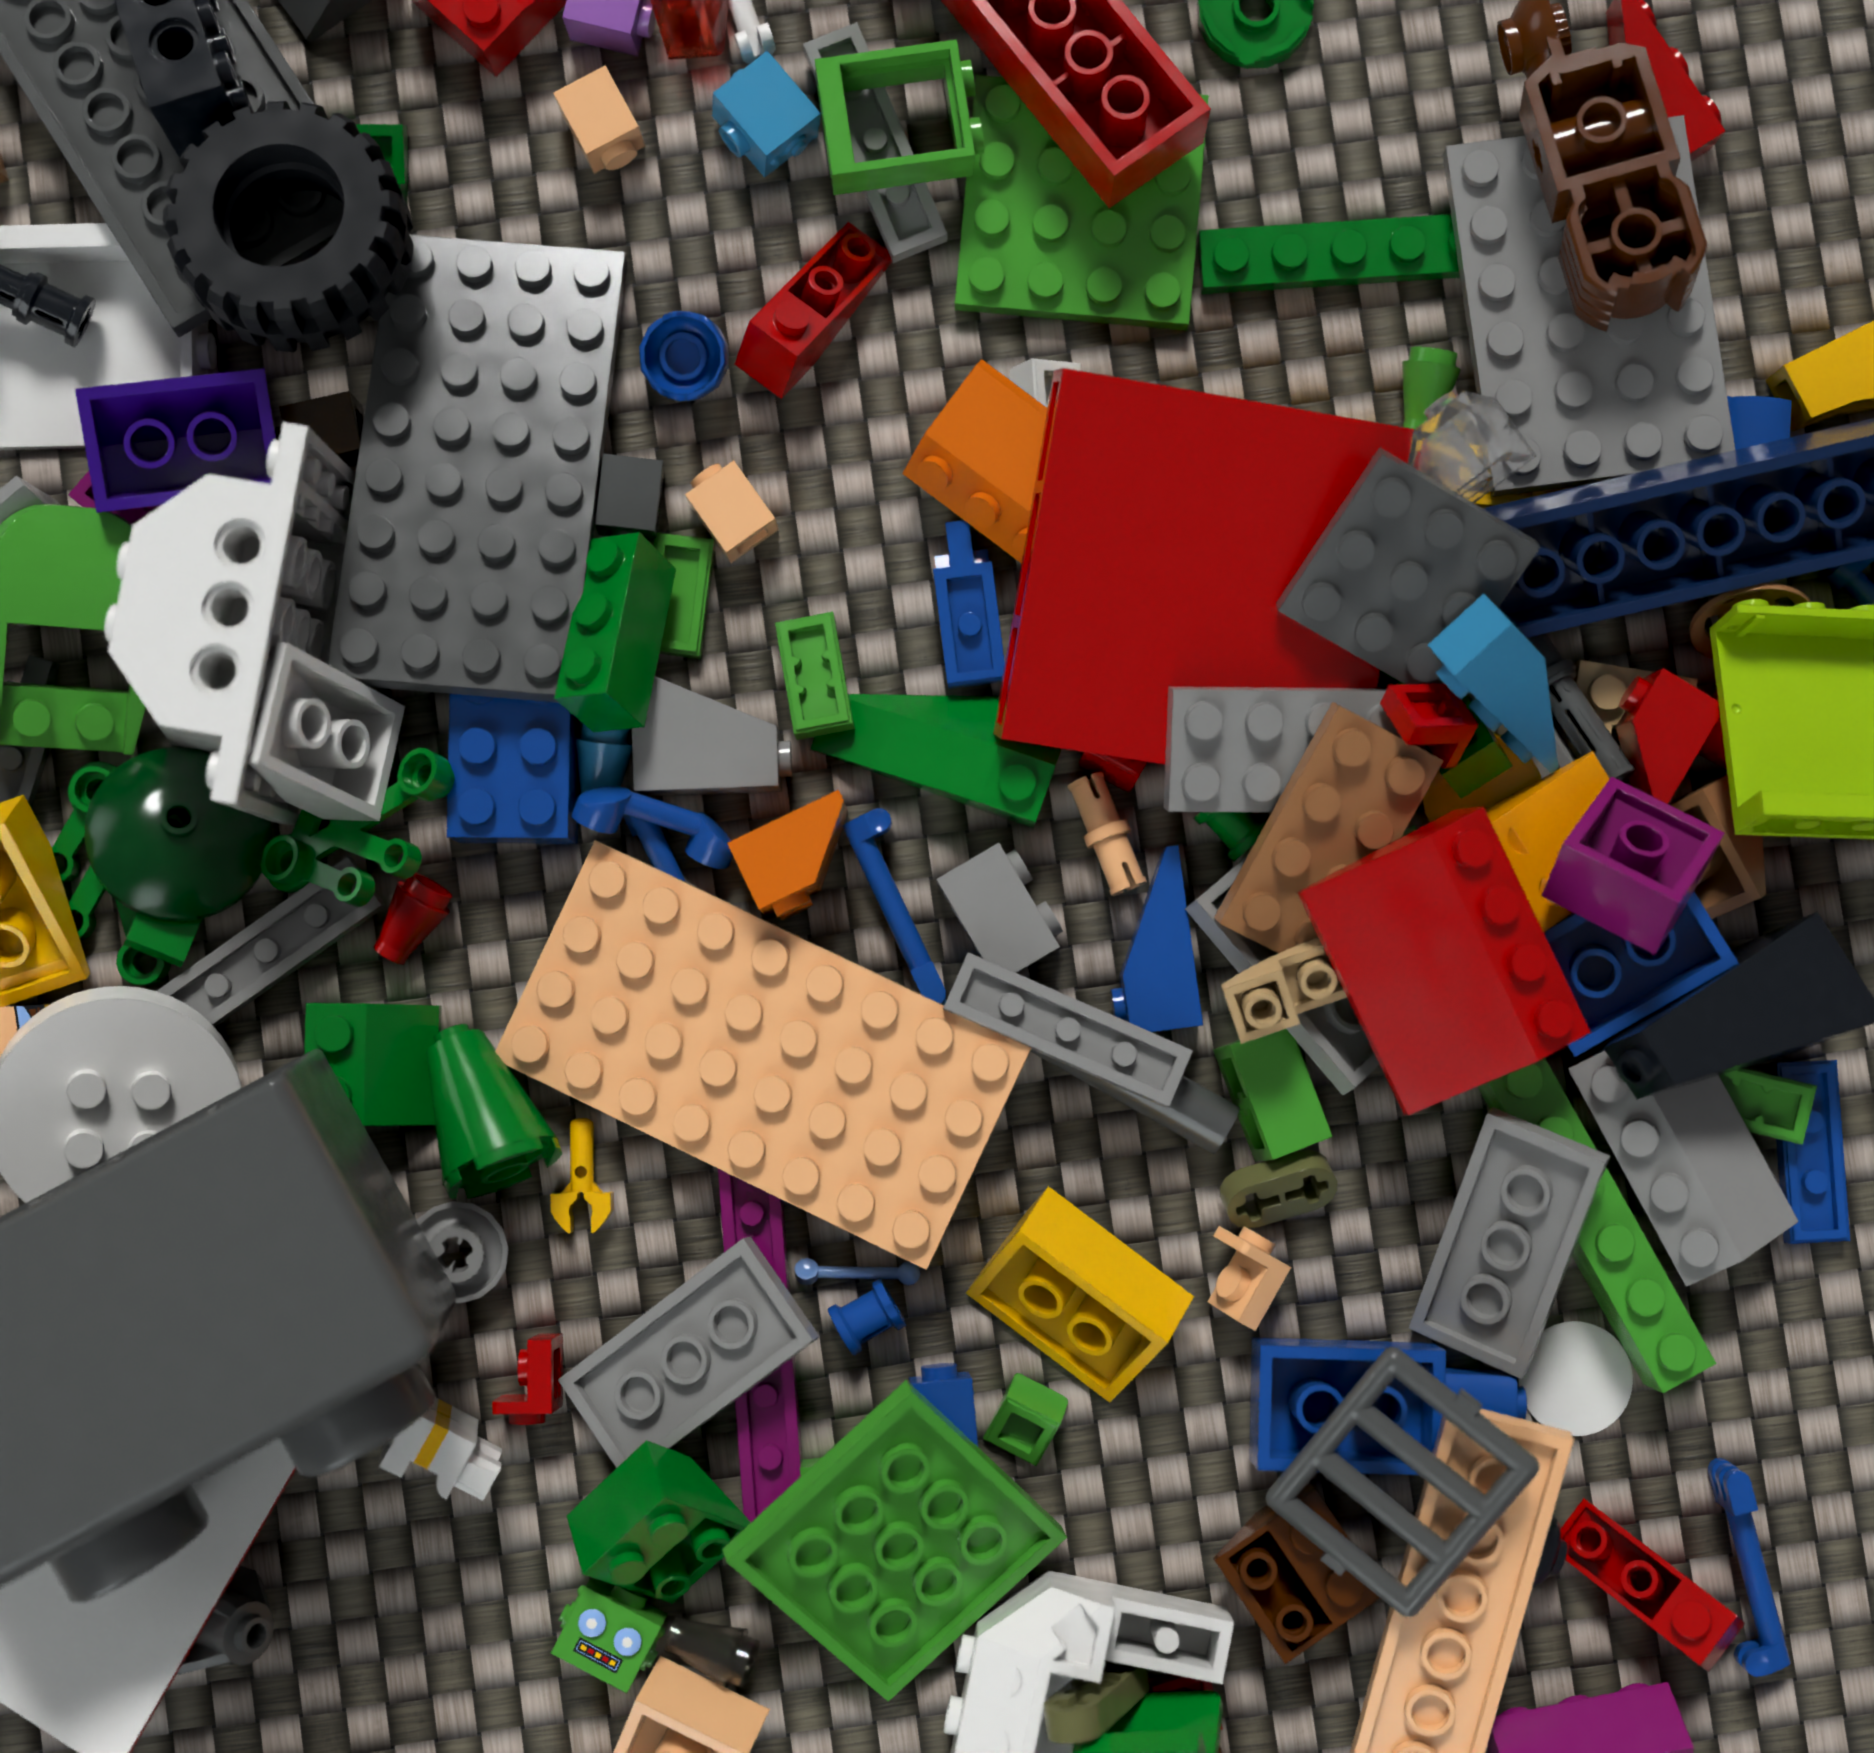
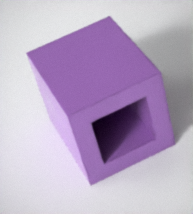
M566 0L562 19L572 41L638 56L642 38H651L653 34L658 7L657 3L652 0Z

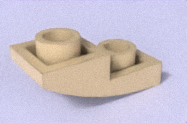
M1319 937L1278 953L1221 984L1241 1044L1298 1025L1300 1022L1297 1014L1347 998Z

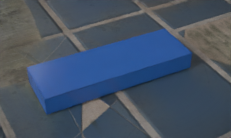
M1837 1060L1770 1063L1771 1074L1817 1086L1803 1145L1776 1139L1779 1185L1798 1218V1223L1783 1232V1241L1788 1244L1850 1241Z

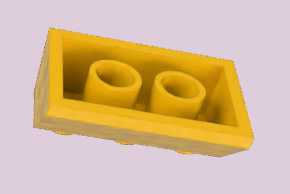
M1049 1186L1022 1216L966 1292L968 1296L1109 1403L1168 1344L1194 1298L1192 1294Z

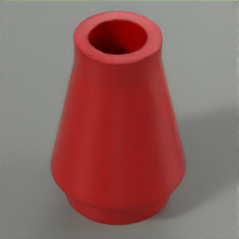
M415 873L412 877L407 878L405 882H397L380 935L373 946L374 950L386 959L404 965L410 954L450 913L447 905L452 898V894L437 882L419 873Z

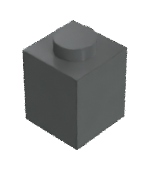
M603 453L595 521L598 536L608 537L640 532L648 541L654 542L659 528L665 474L663 460Z

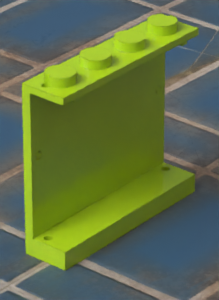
M1749 599L1734 604L1733 608L1713 624L1709 630L1735 835L1874 839V605H1860L1850 609L1826 608L1825 604L1821 602H1805L1792 607L1770 606L1768 601L1763 599Z

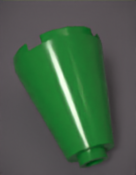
M458 1024L448 1027L434 1036L435 1043L428 1048L426 1054L442 1182L449 1198L456 1199L461 1188H464L469 1199L498 1192L532 1177L528 1166L542 1158L547 1168L554 1164L562 1155L558 1138L511 1070L495 1052L496 1049L486 1034L480 1029L470 1030L467 1024Z

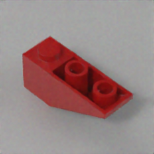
M1613 0L1606 11L1609 45L1623 42L1646 47L1667 116L1684 115L1692 162L1708 152L1726 132L1721 125L1720 111L1711 98L1701 95L1690 79L1689 68L1683 55L1676 48L1669 47L1656 28V18L1650 6L1644 0Z
M847 222L749 321L734 365L782 399L817 362L892 263L888 250L850 222Z
M1583 1498L1560 1529L1561 1539L1567 1543L1565 1560L1706 1671L1710 1672L1746 1624L1730 1609L1585 1498Z

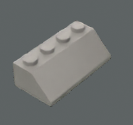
M1614 1038L1571 1058L1568 1067L1571 1076L1686 1287L1744 1261L1798 1223V1218L1719 1075L1637 1100L1628 1085L1618 1075L1615 1065L1603 1048Z

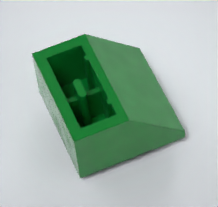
M648 1440L641 1444L566 1516L583 1575L671 1604L684 1595L720 1559L725 1557L722 1549L750 1524L749 1519L690 1456Z

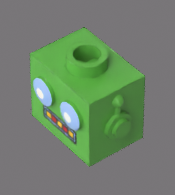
M591 1577L586 1585L578 1588V1596L575 1602L573 1601L571 1605L566 1604L558 1621L562 1622L560 1627L563 1630L551 1654L628 1693L639 1669L644 1671L646 1667L651 1668L658 1654V1651L655 1650L656 1643L665 1634V1628L662 1625L668 1614L646 1603L649 1598L647 1595Z

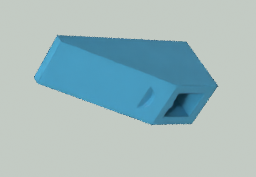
M1483 593L1428 644V647L1444 664L1435 673L1459 699L1465 697L1469 692L1476 697L1468 706L1491 731H1496L1501 725L1508 730L1500 738L1522 762L1526 764L1532 757H1535L1552 774L1559 767L1545 657Z

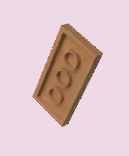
M1332 702L1214 917L1219 924L1277 953L1317 938L1318 935L1297 892L1400 839L1444 760L1416 745H1406L1401 737Z

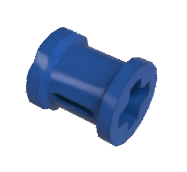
M881 1278L872 1283L873 1290L845 1306L840 1307L834 1304L828 1308L829 1315L838 1333L853 1356L862 1352L863 1343L891 1327L900 1330L906 1326L896 1302Z

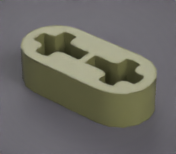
M1302 1150L1232 1172L1224 1179L1220 1187V1198L1231 1222L1238 1227L1243 1228L1245 1226L1249 1229L1308 1213L1327 1205L1337 1192L1338 1182L1324 1155L1318 1151ZM1311 1176V1183L1303 1185V1178ZM1254 1193V1200L1245 1202V1196Z

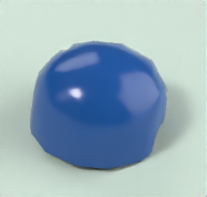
M672 311L664 314L662 318L657 319L648 327L639 346L641 372L656 392L675 401H695L705 397L719 388L729 368V346L721 329L709 318L698 313Z

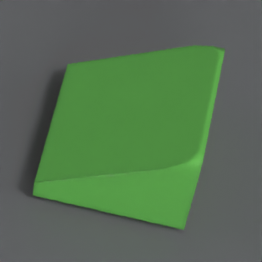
M1016 1373L983 1439L1037 1466L1061 1425L1068 1405V1399L1023 1374Z

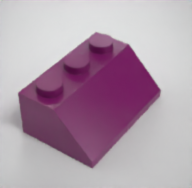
M1668 1682L1650 1686L1644 1683L1630 1684L1618 1692L1590 1698L1584 1695H1575L1565 1698L1558 1704L1535 1709L1525 1707L1511 1708L1502 1712L1499 1716H1495L1488 1741V1753L1694 1752L1692 1741Z

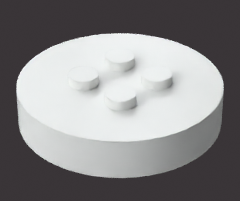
M107 986L88 989L59 999L43 1008L16 1032L0 1056L1 1175L18 1197L27 1203L241 1089L238 1068L228 1045L215 1027L187 1004L169 995L140 987Z

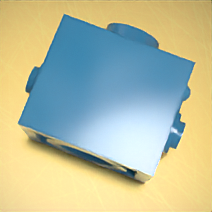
M768 51L744 69L736 71L729 81L713 92L712 117L721 126L718 130L722 140L737 157L741 158L743 155H746L764 178L792 156L796 157L806 149L807 144L818 136L821 113Z

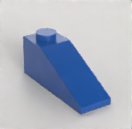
M1179 845L1166 847L1161 852L1119 975L1120 988L1110 989L1113 1016L1150 1032L1203 1026L1188 912L1185 910L1187 903Z

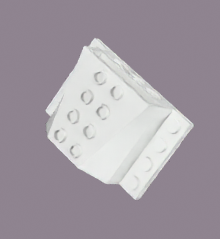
M283 422L280 440L274 439L271 442L267 455L266 468L268 476L272 478L271 484L207 474L132 526L130 541L122 544L118 554L117 575L122 582L117 604H112L107 612L104 632L106 640L110 642L109 654L169 743L174 746L212 752L206 771V784L208 788L212 789L210 800L275 823L295 826L302 809L285 802L249 764V759L277 642H287L326 664L328 663L356 473L308 426Z

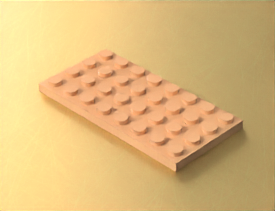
M595 840L495 1052L505 1065L927 1270L1031 1052V1047L943 1010L944 1005L601 841Z

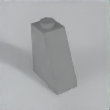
M655 676L645 727L632 728L633 784L635 793L654 797L782 792V777H792L791 741H780V732L776 725Z

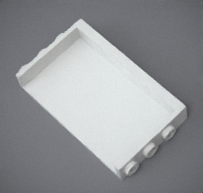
M106 223L0 226V265L25 276L30 272L34 274L39 272L47 276L48 284L80 299L88 295L96 300L89 325L76 347L66 344L64 336L32 321L27 325L18 322L16 317L12 315V309L0 304V450L85 448L75 393L76 388L208 374V369H215L217 364V347L213 334L208 333V321L178 338Z

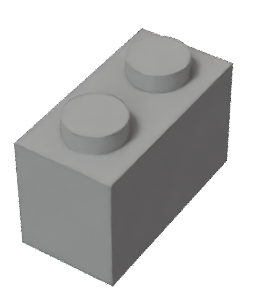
M997 843L936 879L937 885L980 958L1018 973L1060 948L1055 936L1062 933L1063 930L1047 902L1044 901L1036 906L1024 885L1033 879L1015 849L1005 854L1000 843Z

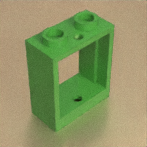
M957 39L815 59L816 85L833 195L973 176L975 155L984 153V139L980 117L969 118L966 97L975 96L973 67L970 59L960 61ZM943 79L954 149L855 163L844 92Z

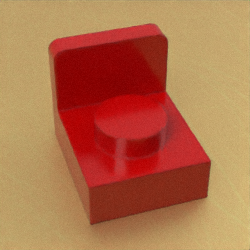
M1445 683L1389 685L1380 702V705L1406 745H1427L1433 755L1444 760L1441 765L1442 768H1455L1479 725L1462 699H1459Z
M541 1333L527 1340V1349H521L519 1352L517 1367L519 1385L527 1386V1394L501 1395L492 1401V1414H509V1424L534 1425L545 1423L546 1414H552L563 1406V1387L558 1381L563 1376V1333Z

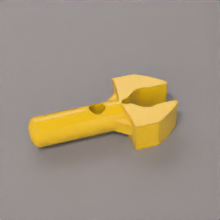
M576 1118L570 1122V1183L561 1193L550 1194L551 1214L557 1223L569 1234L574 1232L572 1208L574 1203L580 1199L581 1192H583L584 1199L591 1205L593 1211L591 1216V1233L598 1231L614 1210V1192H603L594 1182V1123L588 1118Z

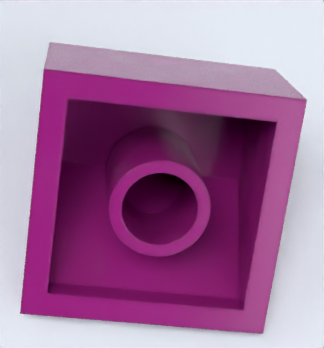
M1611 776L1562 844L1541 896L1622 937L1624 940L1656 954L1679 919L1721 843L1725 832Z

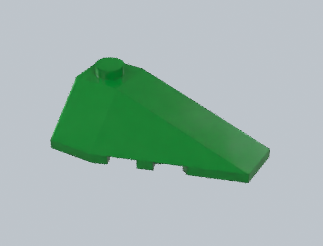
M849 694L855 729L816 736L810 750L1034 828L1062 748L1005 740L993 734L1000 696Z

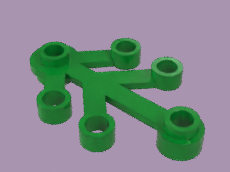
M417 748L410 751L400 763L397 774L398 782L386 790L380 821L330 820L329 825L318 832L322 818L301 810L292 833L274 837L264 848L261 861L262 873L274 888L286 893L297 892L310 882L333 891L336 899L354 907L366 905L372 899L375 892V880L371 874L355 867H346L341 871L320 860L340 848L379 863L384 872L401 879L412 877L421 865L422 854L420 849L403 839L393 838L388 841L366 833V831L417 799L430 802L445 797L451 791L454 784V772L449 761L445 757L426 748ZM403 853L402 860L398 864V859L400 855ZM357 881L356 888L352 892V887L354 883Z
M101 761L87 763L77 769L70 779L68 798L74 810L52 847L54 857L62 854L67 859V869L60 875L63 884L73 881L79 874L80 860L76 854L85 841V820L89 804L93 798L92 791L97 783L104 781L117 768L112 764ZM176 813L167 819L168 823L178 821L182 828L190 823L188 818ZM91 865L69 901L71 912L78 911L83 917V926L78 931L80 940L88 938L94 932L96 918L93 912L106 891L95 876ZM115 899L126 937L136 912ZM126 945L121 947L117 954L116 964L120 975L127 982L134 985L151 986L161 982L168 975L171 963L156 958L157 964L155 969L150 973H145L139 965L140 958L144 953Z

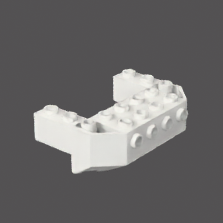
M1048 1570L984 1613L976 1621L973 1636L962 1634L956 1672L966 1674L961 1697L950 1695L943 1733L954 1735L950 1753H1072L1073 1743L1061 1744L1048 1740L1043 1704L1073 1678L1101 1683L1105 1660L1223 1684L1234 1621L1227 1607Z

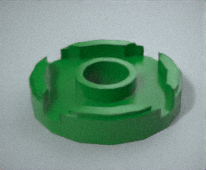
M1198 0L1197 2L1198 27L1206 45L1223 61L1244 69L1269 68L1289 59L1304 43L1313 19L1314 0H1265L1271 8V15L1261 21L1250 20L1242 14L1239 4L1243 0Z

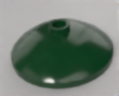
M169 747L137 755L118 766L105 778L89 804L85 820V845L92 870L101 885L112 897L141 915L174 922L199 920L213 916L240 901L253 888L262 874L261 861L264 848L272 837L271 821L210 800L212 789L208 788L206 784L207 765L212 754L210 752L194 748ZM183 813L191 821L184 828H174L167 822V819L172 814Z

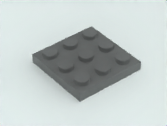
M1379 447L1276 602L1279 612L1404 684H1441L1444 682L1435 672L1444 664L1428 647V644L1483 593L1498 608L1539 551L1540 546L1533 538Z

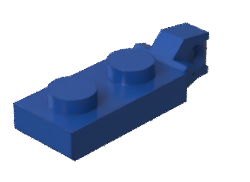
M966 521L945 522L949 554L934 556L936 568L933 569L948 689L1002 682L1005 660L992 561H989L987 549L973 551L970 525Z

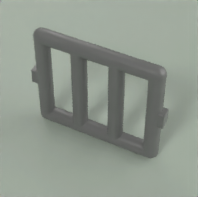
M1389 1347L1381 1353L1271 1486L1266 1494V1502L1273 1511L1324 1551L1321 1561L1341 1576L1347 1570L1402 1616L1413 1617L1419 1613L1539 1472V1462L1530 1452L1479 1413L1482 1404L1461 1388L1457 1394L1454 1393L1402 1350L1396 1347ZM1395 1378L1507 1467L1485 1495L1373 1406L1375 1401ZM1356 1425L1468 1514L1446 1540H1443L1334 1452ZM1317 1471L1321 1472L1428 1559L1427 1563L1407 1586L1297 1498V1495Z

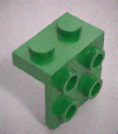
M1212 1690L1148 1692L1101 1736L1089 1741L1073 1743L1072 1753H1218L1223 1713L1220 1695Z

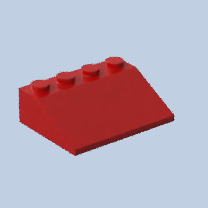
M1484 806L1453 810L1297 892L1404 1115L1413 1114L1538 1062L1591 1033Z

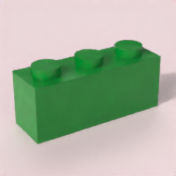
M640 532L591 539L590 551L586 558L587 570L583 594L571 618L554 699L593 732L645 727L676 568Z

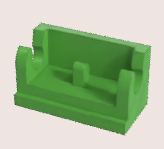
M1287 1029L1242 1044L1240 1040L1213 1049L1233 1104L1240 1107L1238 1118L1255 1162L1274 1160L1333 1137L1298 1043Z

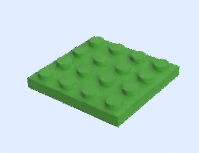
M976 75L972 118L980 117L984 139V153L975 155L973 176L966 177L955 310L1187 331L1190 321L1205 138L1203 144L1114 206L1108 208L1003 77ZM1199 94L1208 105L1209 95Z
M905 1380L722 1550L726 1562L889 1702L1067 1538V1535L1061 1525L913 1385Z

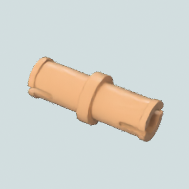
M1100 771L1092 773L1090 775L1091 779H1087V776L1073 781L1067 787L1073 795L1087 830V834L1083 836L1087 848H1094L1109 885V892L1111 896L1122 894L1125 889L1130 891L1147 883V880L1141 872L1127 834L1131 832L1127 819H1120L1104 780V773Z

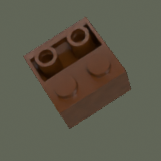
M1308 1482L1297 1495V1498L1349 1539L1316 1489ZM1266 1505L1250 1518L1213 1559L1284 1664H1287L1380 1597L1347 1570L1341 1576L1321 1561L1324 1551Z

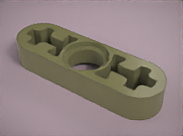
M1105 1660L1101 1683L1073 1678L1043 1704L1048 1740L1055 1743L1072 1744L1089 1741L1101 1736L1150 1691L1148 1669Z

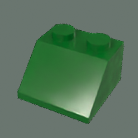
M306 1003L304 1054L314 1049H320L323 1052L363 1126L435 1125L426 1052L435 1043L434 1036L441 1031L442 1006Z

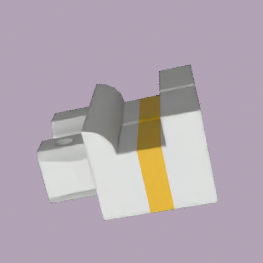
M435 1397V1403L425 1415L384 1444L379 1467L401 1478L411 1461L437 1474V1490L445 1500L453 1486L483 1501L501 1469V1462L498 1460L502 1454V1448L477 1436L479 1422L477 1418Z

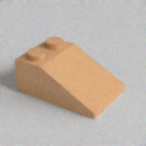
M660 1656L633 1704L613 1753H751L770 1709Z

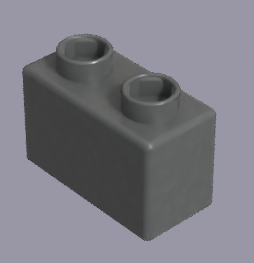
M314 1049L0 1217V1588L48 1563L71 1602H88L104 1596L147 1573L179 1552L207 1527L209 1514L192 1486L194 1483L278 1438L299 1474L303 1477H317L336 1470L385 1444L425 1415L435 1403V1392L418 1362L424 1360L430 1354L456 1303V1293L320 1049Z

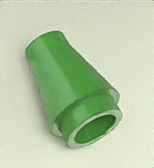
M1410 347L1409 359L1402 361L1403 427L1424 431L1423 436H1438L1440 422L1461 371L1460 368L1456 367L1458 355L1456 352L1431 347Z

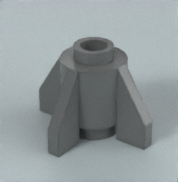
M239 1566L180 1667L178 1675L228 1662L244 1666L260 1658L266 1651L273 1637L274 1619L262 1579L255 1570Z

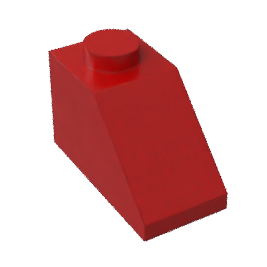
M1662 668L1646 676L1644 679L1637 676L1629 685L1618 705L1625 712L1618 722L1616 730L1622 752L1636 768V771L1629 777L1631 786L1669 804L1719 719L1720 710L1719 702Z

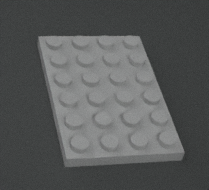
M1684 115L1668 117L1681 157L1676 177L1689 186L1699 216ZM1518 136L1446 146L1443 152V161L1491 497L1577 487L1735 450L1705 254L1691 295L1679 312L1665 304L1659 310L1639 318L1619 319L1611 317L1607 332L1594 328L1577 317L1574 312L1558 259L1566 220L1555 223L1551 222L1526 137Z

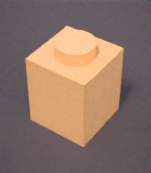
M606 65L553 92L559 109L594 174L604 168L616 170L627 165L637 156V151L645 147L639 126Z
M734 460L723 468L719 463L711 465L691 481L693 489L685 494L689 505L730 563L779 530L775 517Z

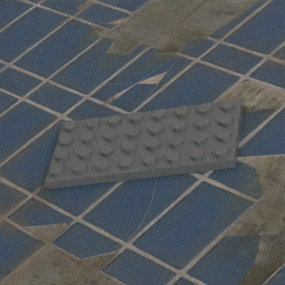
M0 0L1 56L168 323L179 338L212 319L206 307H202L183 278L167 246L170 236L163 227V209L167 204H172L165 191L170 176L174 172L182 174L184 168L179 161V156L149 108L115 0ZM216 0L219 12H216L215 15L220 28H224L237 62L232 66L237 80H241L253 112L266 111V103L272 101H287L291 110H299L300 104L304 102L314 104L247 0ZM295 190L279 194L258 207L246 222L240 236L239 255L245 260L264 266L280 267L305 261L320 252L332 240L340 226L344 204L331 195L313 190Z
M410 235L414 244L412 262L408 265H401L407 279L400 294L387 293L385 300L389 309L378 320L327 664L366 686L374 688L558 702L554 697L572 614L583 594L587 570L586 558L590 551L591 539L594 538L602 459L605 449L627 271L626 254L621 251Z

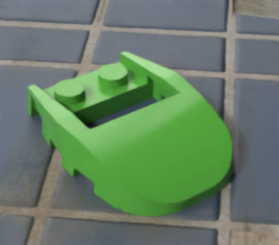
M37 504L13 513L1 523L0 745L123 752L125 755L134 754L146 707L130 683L129 690L3 681L8 623L104 631L107 612L112 604H117L122 582L117 575L118 554L122 544L130 541L133 524L120 515L111 511L96 513V508Z

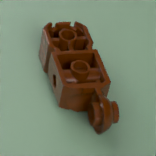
M1519 0L1511 17L1497 23L1499 48L1507 73L1511 76L1522 72L1527 78L1523 86L1519 118L1551 222L1555 223L1566 220L1558 259L1576 316L1590 326L1607 332L1611 317L1619 319L1639 318L1659 310L1665 304L1679 312L1693 290L1707 248V241L1690 188L1685 182L1676 177L1681 157L1646 47L1621 42L1600 49L1593 47L1572 53L1568 21L1560 3L1550 4L1549 0Z

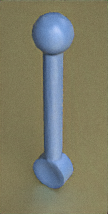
M805 1258L798 1261L795 1265V1278L802 1285H811L818 1278L899 1279L902 1284L909 1286L914 1285L921 1275L919 1267L909 1261L902 1263L899 1267L818 1266L814 1260Z

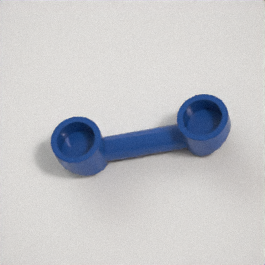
M602 786L590 789L579 795L571 814L573 819L579 824L606 834L616 833L623 815H628L690 835L685 852L689 857L703 865L716 869H727L733 859V854L727 844L732 840L710 816L703 812L697 813L632 792L625 787Z

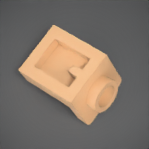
M1218 1226L1213 1236L1236 1249V1252L1228 1266L1220 1273L1216 1287L1207 1302L1239 1323L1256 1331L1291 1267L1270 1255L1276 1244L1244 1226L1239 1236H1236L1223 1227Z

